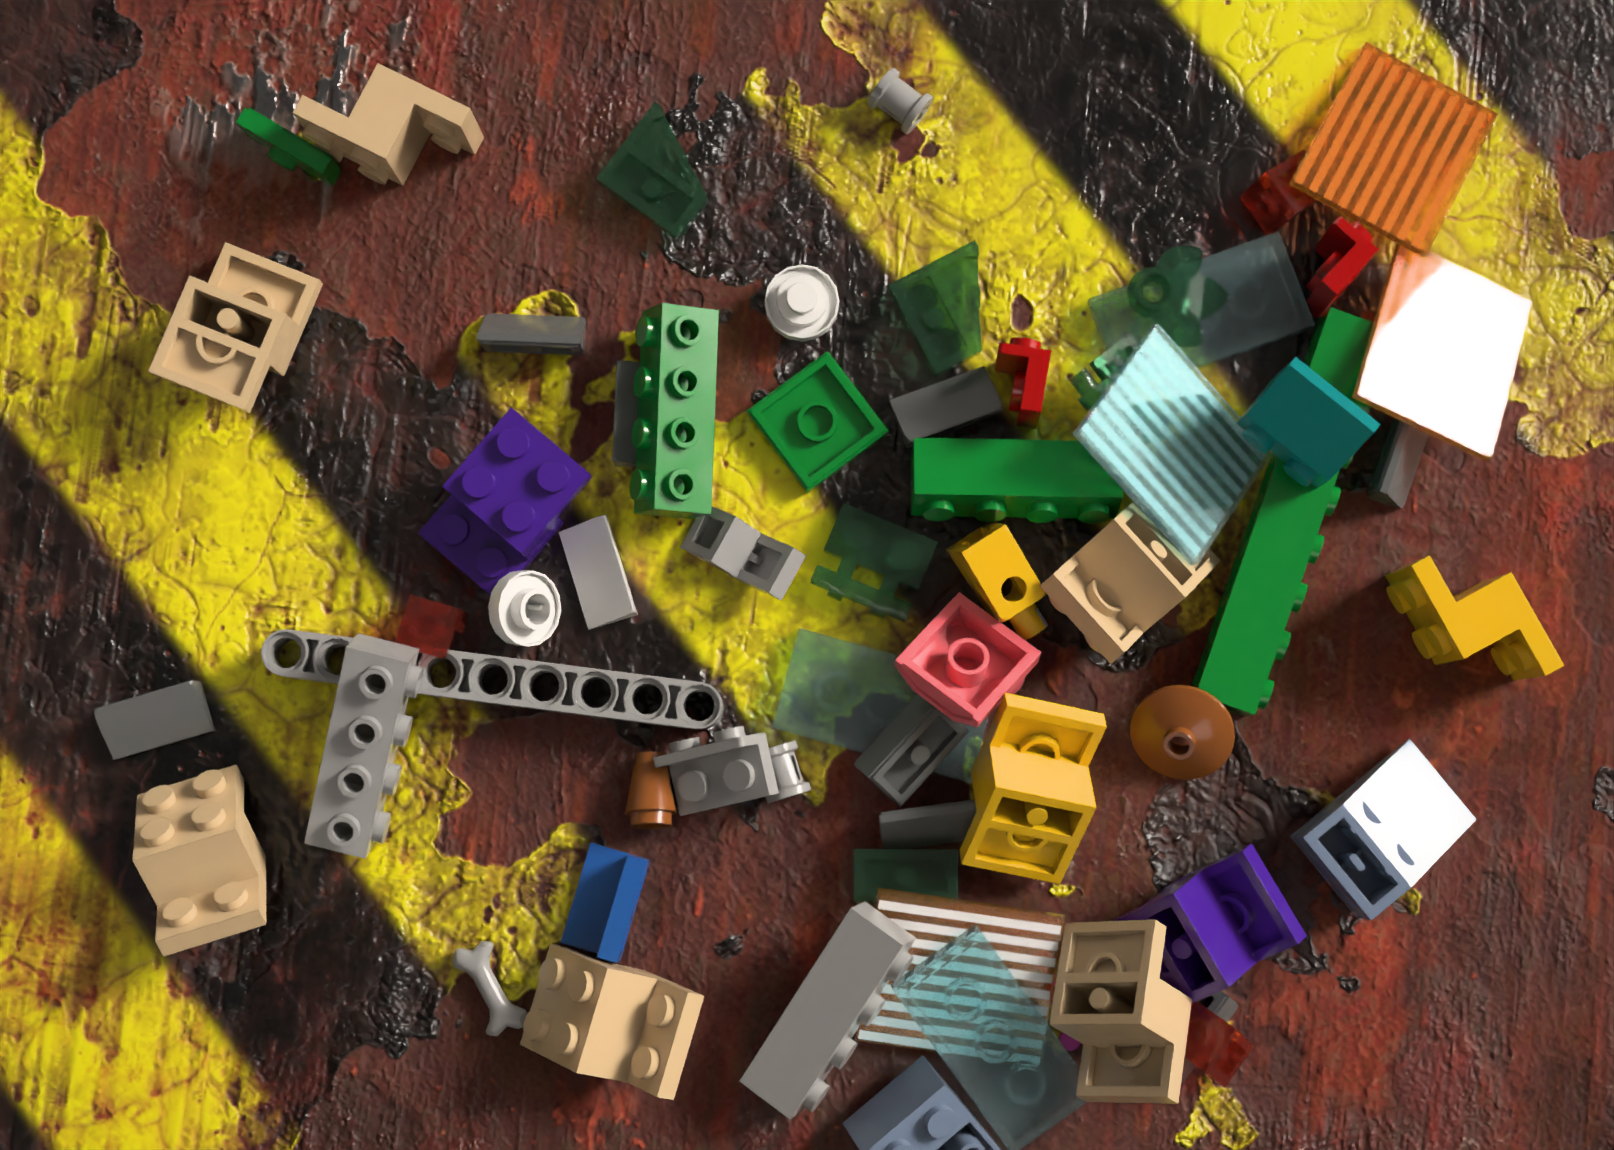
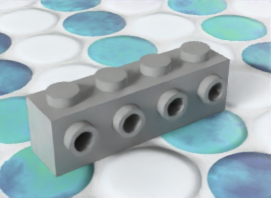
M360 633L347 645L306 831L305 844L366 859L376 842L383 844L391 820V813L383 811L387 794L394 796L402 770V765L394 763L397 747H405L412 726L413 717L405 715L408 698H416L423 677L424 668L416 666L419 648Z
M866 901L851 907L739 1082L789 1119H792L805 1109L813 1112L830 1088L824 1080L833 1066L841 1069L856 1049L858 1043L851 1038L860 1024L863 1023L869 1026L885 1004L886 1000L879 996L889 980H892L894 983L898 982L910 966L914 956L909 954L908 950L916 940V937Z

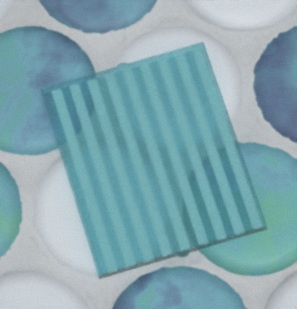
M1159 324L1152 325L1120 370L1112 375L1109 385L1073 433L1078 441L1191 565L1200 562L1231 514L1236 512L1238 504L1272 455L1270 451L1267 454L1260 452L1244 439L1242 434L1245 430L1236 424L1240 419L1238 414Z

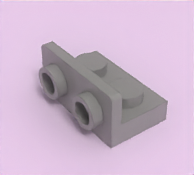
M744 726L725 729L713 733L715 743L701 746L699 737L669 743L670 754L653 757L655 768L669 766L680 816L779 794L765 732L746 735Z

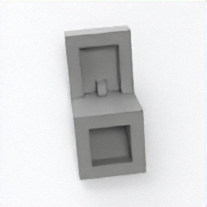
M713 506L710 515L696 517L680 548L748 586L779 600L783 599L806 557L796 548L760 533L738 517Z

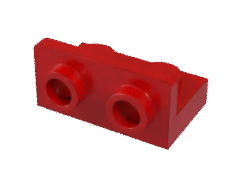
M1338 216L1315 247V251L1326 261L1306 285L1312 293L1303 304V307L1317 319L1358 277L1379 250L1372 243L1373 237L1361 224L1352 220L1348 222L1343 217Z
M1013 337L1010 339V344L999 343L994 371L1015 375L1009 411L1018 412L1016 426L1036 429L1042 411L1051 350L1041 349V342L1037 340Z

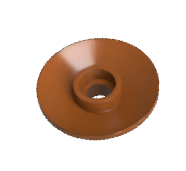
M1171 685L1149 693L1140 701L1131 719L1130 736L1136 753L1151 769L1170 778L1191 780L1212 774L1227 761L1234 745L1235 728L1228 710L1216 697L1196 687ZM1174 737H1183L1188 741L1189 744L1180 745L1173 742L1171 739Z

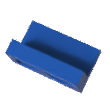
M591 842L560 943L597 953L598 958L618 963L624 951L650 859Z

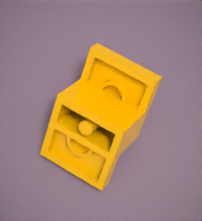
M1430 556L1401 566L1385 575L1390 584L1387 587V594L1392 604L1399 613L1404 614L1406 612L1416 630L1412 632V638L1416 647L1426 659L1432 658L1435 665L1465 659L1493 643L1494 647L1491 649V654L1496 665L1503 674H1510L1513 681L1546 676L1564 666L1512 572L1479 582L1454 597Z
M1004 693L971 769L976 814L960 848L962 865L1056 884L1061 883L1097 808L1088 766L1107 728L1103 713Z

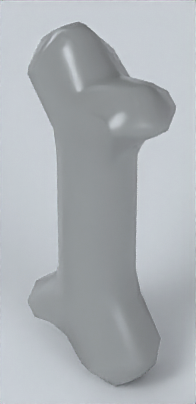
M481 941L473 950L457 949L452 957V965L457 969L467 972L472 977L490 1010V1021L486 1029L487 1035L498 1036L506 1027L523 1028L528 1012L512 1004L507 999L490 968V954L494 945L489 941Z

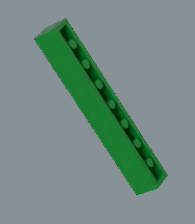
M1330 307L1318 319L1303 363L1368 414L1371 407L1369 403L1372 392L1367 390L1373 373L1378 374L1386 346L1384 340L1389 328L1383 327L1364 397L1361 400L1355 397L1376 323ZM1273 452L1191 684L1192 687L1202 689L1216 697L1228 711L1244 717L1255 715L1257 708L1264 710L1269 702L1274 687V681L1268 679L1274 659L1281 661L1286 653L1291 638V632L1285 631L1291 611L1297 613L1302 606L1308 585L1301 581L1307 563L1315 564L1324 542V536L1318 534L1324 515L1330 517L1333 514L1341 493V488L1334 486L1339 471L1319 488H1316L1311 483L1309 486H1304L1285 472L1283 466L1286 463ZM1353 456L1342 466V468H1348L1353 459Z

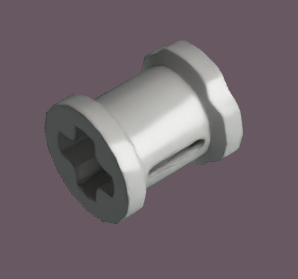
M892 68L876 85L868 98L867 105L872 109L877 107L882 109L902 124L901 131L909 134L922 120L930 108L934 97L929 93L921 95L899 78L900 72Z
M796 740L769 748L779 794L766 796L767 803L811 790L809 782L803 781L794 753L798 748Z

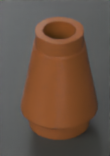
M640 752L635 754V764L625 815L630 816L631 828L664 829L672 826V815L677 814L668 766L655 768L653 757L666 755L663 752Z

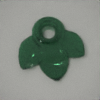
M1176 246L1168 249L1160 257L1155 267H1148L1138 271L1131 278L1127 287V300L1132 310L1144 318L1151 319L1154 329L1160 338L1170 344L1187 348L1197 347L1202 343V331L1198 320L1214 314L1229 300V294L1223 287L1209 277L1198 273L1202 262V249L1194 246ZM1147 286L1156 287L1160 292V300L1157 302L1146 300L1143 295V289Z

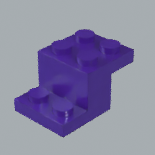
M511 407L442 486L451 495L418 534L491 595L499 579L509 572L525 570L560 530L564 523L558 516L589 482L592 476Z
M1252 844L1173 881L1145 904L1110 920L1156 919L1166 926L1160 979L1191 998L1192 1003L1230 987L1258 961L1299 944L1307 936Z

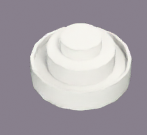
M803 264L787 267L776 274L767 287L764 301L767 319L774 330L787 339L800 342L817 339L828 332L837 319L840 302L837 287L830 276L817 267Z
M519 570L509 572L499 579L491 592L488 605L490 623L495 633L506 643L525 647L543 643L551 637L558 626L561 614L560 595L555 584L545 574L536 571Z

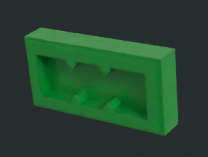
M250 107L248 109L244 108L236 120V124L247 137L268 148L266 156L284 169L292 172L297 165L332 187L341 174L339 165L330 154Z

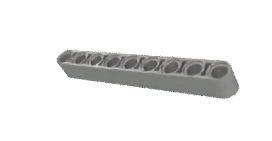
M289 629L278 630L270 634L264 641L261 649L262 661L268 670L280 676L338 684L340 675H336L332 671L330 659L335 650L347 647L353 638ZM295 640L301 648V657L296 665L285 668L279 658L280 650L285 643ZM407 645L419 648L416 666L424 668L417 695L691 730H707L715 726L720 721L724 711L723 700L719 692L711 685L703 682ZM442 660H450L456 668L455 679L449 686L438 688L432 680L431 673L433 667ZM494 666H501L507 674V685L502 692L489 695L482 684L484 673ZM543 673H553L559 681L558 693L549 701H540L533 692V684L536 678ZM595 679L605 680L611 688L609 701L600 708L590 707L584 699L585 687ZM645 686H655L662 693V705L653 714H642L635 706L636 693ZM697 692L707 693L714 700L715 708L713 714L704 721L692 720L686 713L685 705L688 698Z

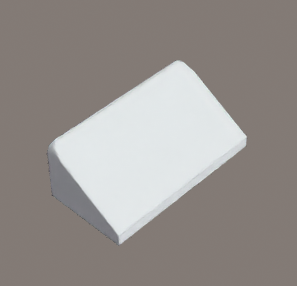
M606 514L559 532L588 630L638 615Z

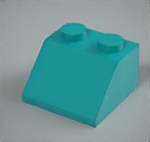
M1297 357L1272 378L1236 423L1245 430L1242 436L1251 446L1265 454L1270 450L1286 463L1283 469L1291 478L1301 485L1309 486L1311 483L1316 488L1327 483L1381 425Z

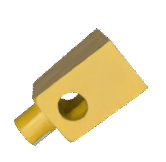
M987 522L946 548L987 613L1002 623L1009 620L1016 633L1024 640L1035 636L1048 626L1035 602L1046 595V592L1040 587V581L1006 524ZM1010 578L1012 589L1008 595L1003 597L1001 593L1002 584L1006 579Z

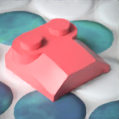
M959 592L896 658L894 666L915 693L951 720L978 727L999 706L1005 692L1014 694L1020 690L1027 674L1039 662L1042 652Z

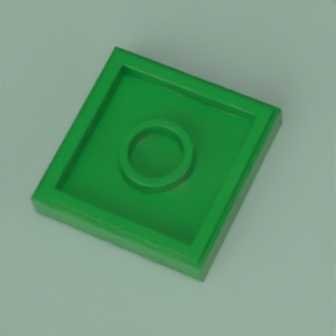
M828 351L746 411L749 418L807 494L889 433L888 429Z

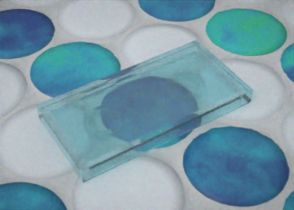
M1279 231L1095 296L1087 302L1115 377L1119 376L1132 392L1139 389L1122 371L1126 364L1146 387L1153 385L1130 359L1134 353L1138 355L1160 382L1167 380L1139 348L1143 341L1175 377L1181 375L1147 336L1151 329L1188 372L1311 329L1315 325Z
M799 628L772 728L863 753L917 693L910 688L894 666L898 655ZM989 716L978 727L963 724L970 732L932 773L971 783V769L980 751Z
M977 924L904 974L898 982L890 984L894 993L1008 1150H1020L1086 1103V1101L1076 1096L1080 1068Z

